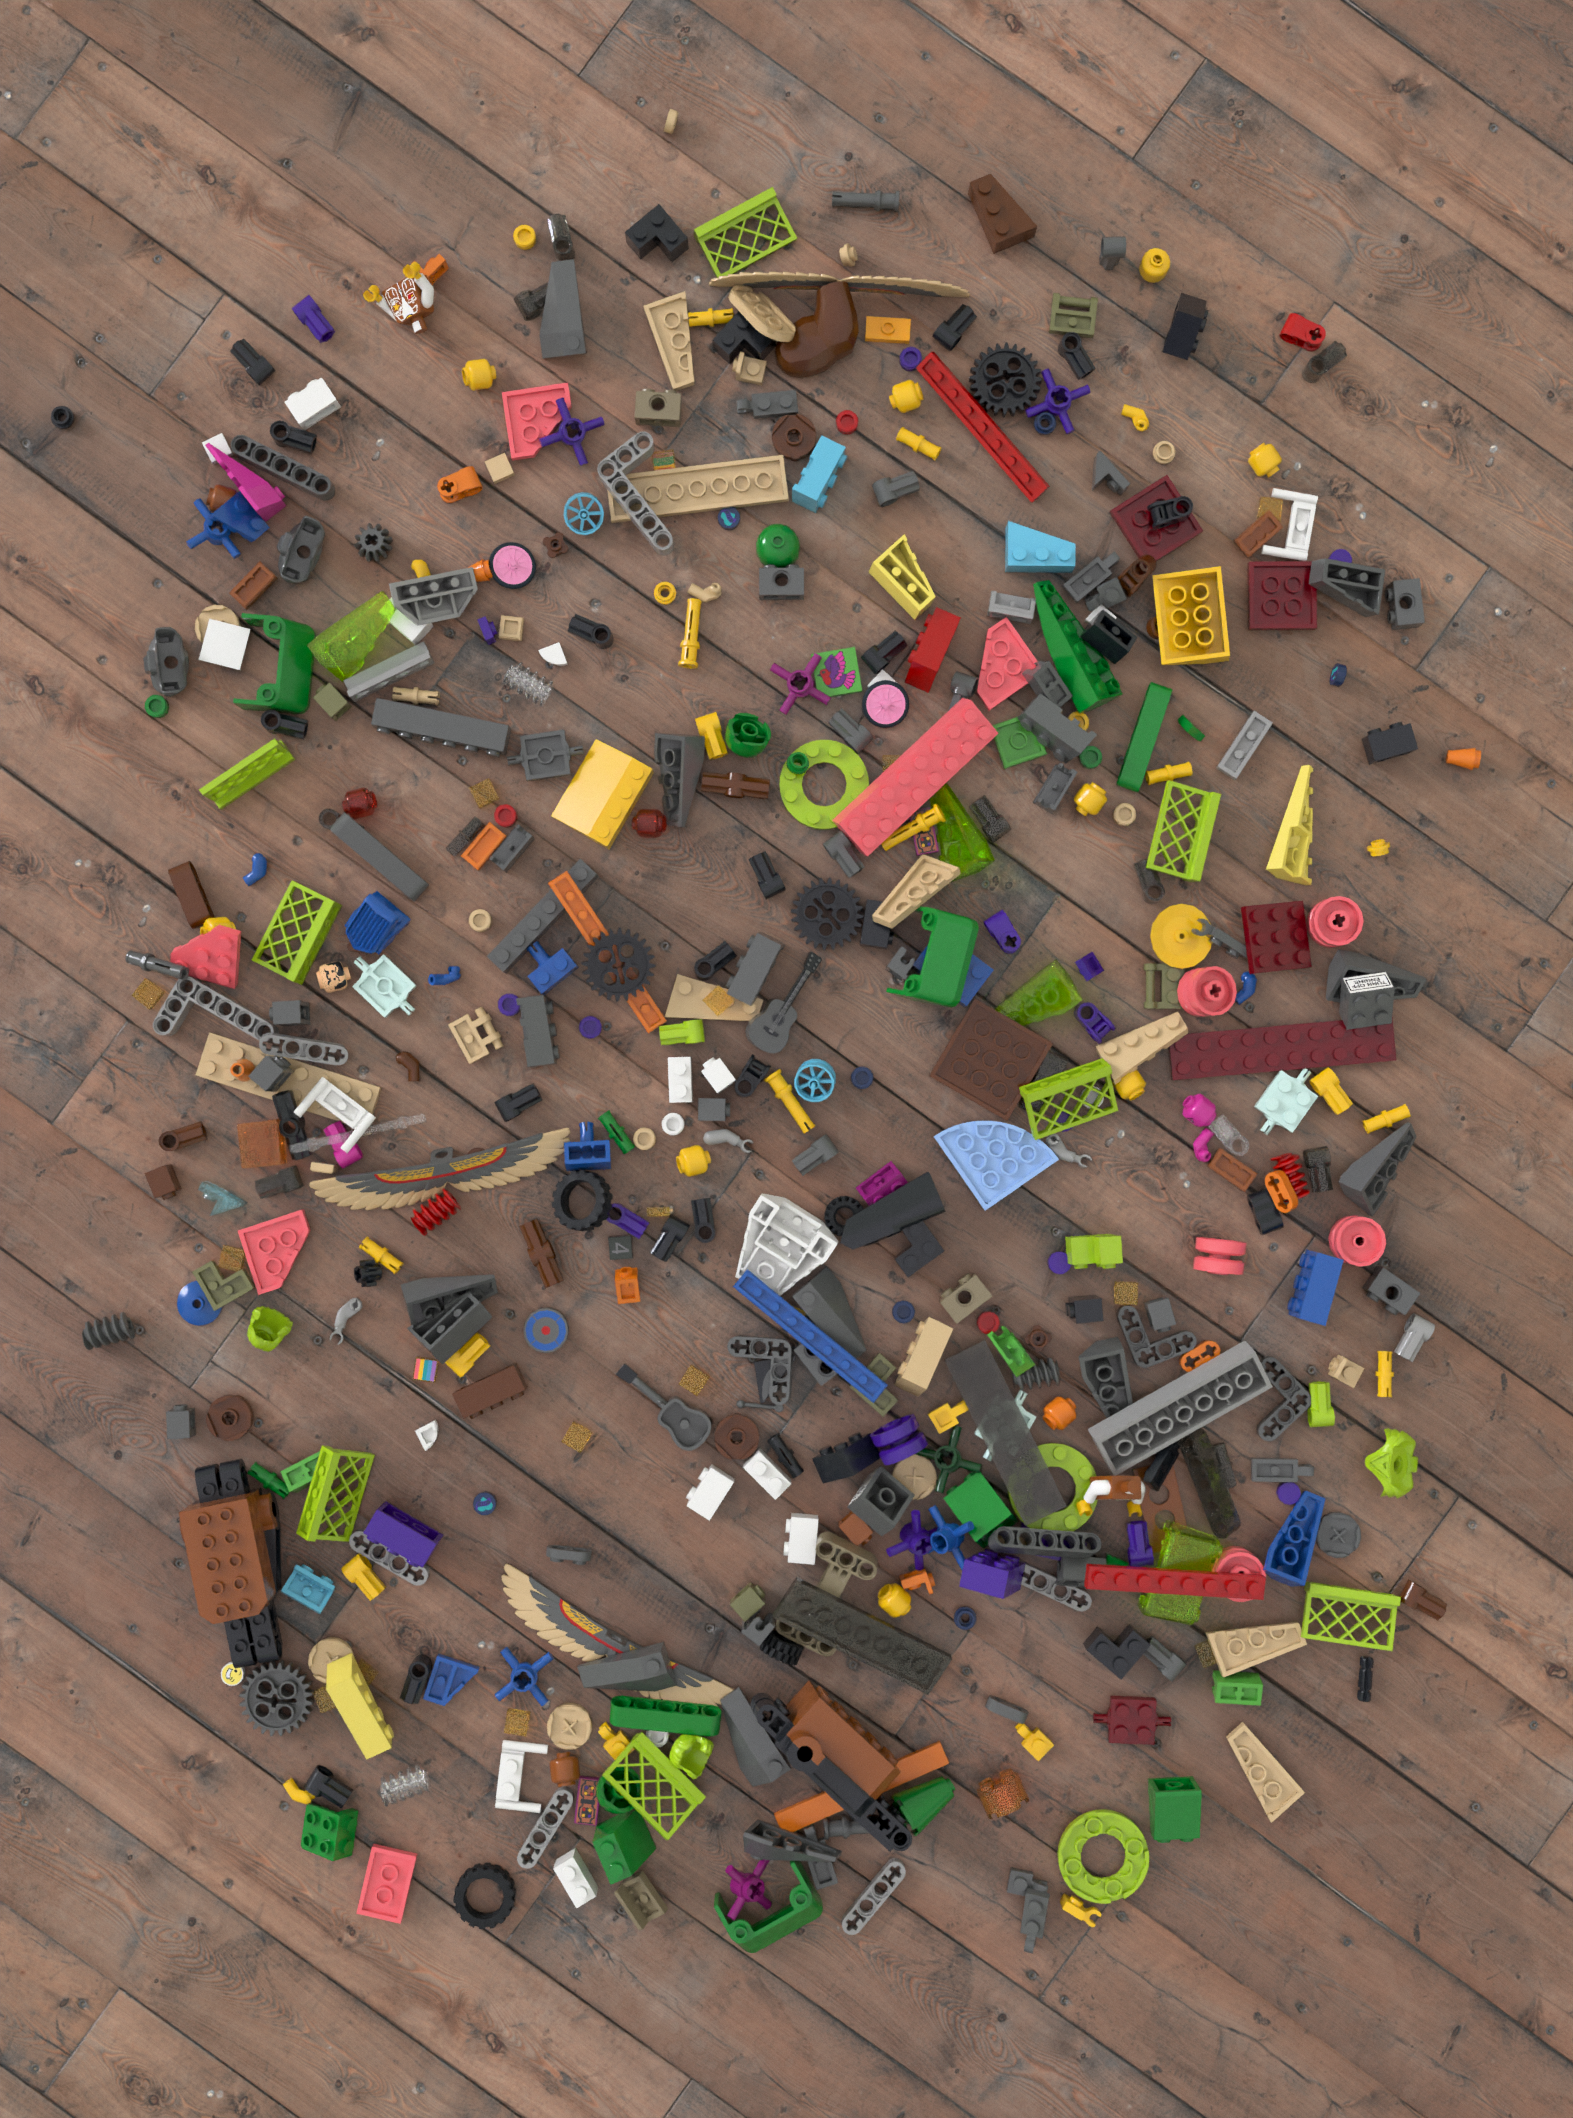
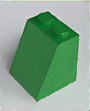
M971 1472L964 1478L965 1482L960 1486L955 1485L946 1492L947 1496L943 1499L962 1524L968 1521L974 1524V1529L968 1533L984 1549L988 1546L990 1534L1000 1527H1012L1019 1521L981 1472Z
M1194 1777L1148 1778L1150 1833L1153 1839L1160 1843H1168L1175 1839L1191 1842L1193 1839L1200 1838L1202 1792Z
M635 1808L598 1823L592 1841L610 1885L632 1876L656 1850V1845L644 1817Z

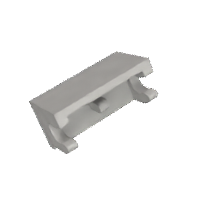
M991 591L987 616L999 619L1007 617L1010 621L1031 624L1036 599Z

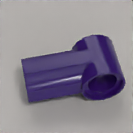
M310 295L291 308L302 324L310 329L311 333L320 343L327 342L332 338L335 330L322 315L321 309Z
M613 1203L612 1208H619L622 1215L620 1219L615 1220L610 1216L609 1210L607 1221L640 1239L650 1222L625 1208L622 1204Z
M1136 1520L1126 1523L1129 1547L1127 1548L1129 1565L1133 1567L1154 1565L1153 1551L1151 1545H1149L1147 1522Z

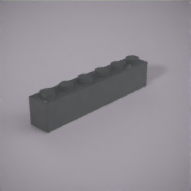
M376 698L371 725L377 728V732L390 735L391 731L399 733V737L412 739V736L420 737V741L434 744V740L440 741L446 747L456 748V745L464 746V750L477 753L478 750L487 751V755L499 757L500 754L506 755L511 734L509 725Z
M579 859L568 871L582 894L599 877L582 859ZM552 889L487 956L502 972L507 974L528 952L527 948L529 946L533 947V943L538 941L566 912Z

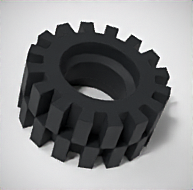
M839 1196L833 1199L826 1207L824 1213L825 1223L829 1230L837 1236H842L845 1225L839 1224L836 1220V1213L839 1209L849 1208L853 1215L864 1210L862 1205L852 1197Z
M772 1630L760 1645V1650L768 1654L769 1657L794 1666L797 1665L804 1646L780 1635L775 1630Z

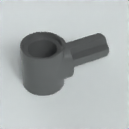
M958 671L955 672L950 686V690L954 695L948 711L962 698L966 699L974 695L978 683L977 677Z

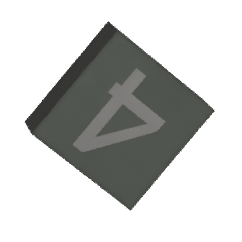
M631 1236L608 1237L610 1260L633 1258Z

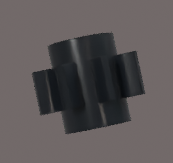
M374 1259L359 1261L360 1266H356L354 1269L356 1282L361 1283V1287L377 1286L376 1281L382 1278L381 1266L375 1264Z

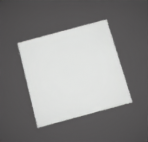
M209 619L199 660L240 670L251 629Z

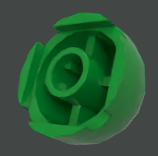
M769 525L758 536L756 542L757 557L764 566L775 565L777 568H786L787 565H793L799 557V538L795 531L787 525Z
M738 713L733 719L729 720L725 731V741L728 748L736 755L753 758L761 754L768 745L771 738V730L766 722L762 724L758 721V716L749 713Z
M616 1767L610 1775L616 1781H624V1767ZM628 1767V1781L640 1780L639 1775L632 1768ZM603 1776L599 1778L596 1786V1797L605 1811L612 1814H624L634 1809ZM640 1783L629 1784V1794L633 1798L640 1797Z

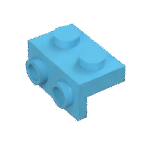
M296 1564L281 1593L321 1614L335 1591V1586L332 1585L333 1581L323 1575L321 1578L314 1575V1570L304 1564L301 1567Z

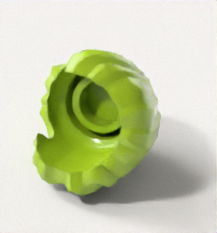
M265 1306L256 1307L252 1312L247 1331L248 1340L255 1348L267 1352L272 1351L290 1333L293 1322L276 1309Z
M682 1734L672 1745L670 1761L678 1769L684 1770L692 1779H697L705 1769V1764L712 1754L714 1743L699 1735Z

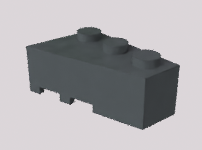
M1324 558L1312 561L1309 585L1364 617L1379 615L1385 569Z
M1040 693L1028 704L1017 719L1024 729L1031 731L1037 737L1040 744L1047 746L1053 752L1057 760L1066 764L1080 755L1097 734L1092 730L1090 733H1087L1078 726L1080 722L1077 719L1069 720L1061 714L1063 709Z
M763 932L757 933L756 936L752 935L746 945L749 948L746 956L741 955L736 965L739 968L736 976L731 975L726 984V987L729 988L726 994L752 1006L764 986L771 968L774 967L780 951L783 950L786 944Z
M544 995L516 998L517 1005H520L521 1011L520 1025L523 1026V1042L527 1066L537 1067L557 1064L556 1059H560L558 1045H554L557 1029L556 1024L551 1022V1014H554L553 1002L549 1001L548 997Z
M469 1291L444 1306L445 1309L436 1315L430 1314L426 1316V1321L416 1327L411 1325L407 1328L442 1365L492 1318L486 1308Z

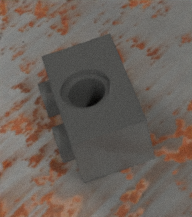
M765 565L764 568H759V600H804V568H799V565H787L786 568ZM783 577L787 579L788 583L785 586H778L775 581Z
M1420 578L1392 581L1385 589V600L1389 602L1387 620L1391 624L1392 630L1420 627L1425 623ZM1400 600H1403L1407 603V609H1403L1400 606Z
M301 1000L272 1002V1007L269 1008L270 1020L273 1021V1025L279 1026L311 1025L310 1004Z
M1380 1266L1374 1269L1362 1287L1367 1291V1297L1377 1303L1379 1300L1386 1304L1385 1309L1395 1316L1398 1313L1406 1315L1420 1295V1292ZM1392 1286L1394 1294L1391 1298H1387L1386 1290Z

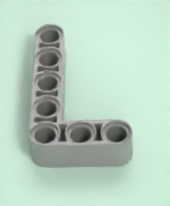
M644 431L634 435L598 464L597 470L603 485L659 555L666 556L674 548L671 533L626 477L628 473L654 453L653 438L648 432ZM642 441L650 443L645 449L638 447ZM624 455L632 457L629 462L624 463L620 460ZM610 468L614 470L611 476L603 475L605 469ZM620 486L628 488L624 494H619L616 490ZM633 504H640L642 506L637 512L630 510ZM652 521L655 523V526L652 529H646L644 524ZM661 539L669 541V544L665 547L657 545Z
M189 976L185 980H177L153 1022V1029L157 1034L172 1036L178 1032L195 1003L257 1040H260L262 1029L265 1026L270 1027L271 1033L279 1034L278 1027L273 1025L271 1021L204 982ZM188 981H191L193 984V989L191 990V992L187 993L185 990V984ZM210 992L212 994V1001L206 1004L204 996ZM179 1000L182 1007L180 1011L176 1012L173 1005ZM229 1003L232 1006V1011L229 1015H225L223 1008ZM248 1014L251 1017V1024L246 1027L243 1024V1017ZM168 1020L170 1028L165 1032L162 1028V1023ZM268 1038L267 1042H272L273 1039Z

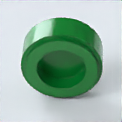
M152 695L145 702V710L154 718H162L168 713L169 704L162 696Z
M1087 746L1079 755V762L1086 769H1094L1102 761V753L1095 746Z

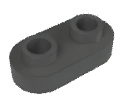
M548 1545L546 1550V1556L550 1557L552 1562L573 1560L572 1563L577 1565H585L586 1561L591 1560L592 1555L591 1549L564 1545Z

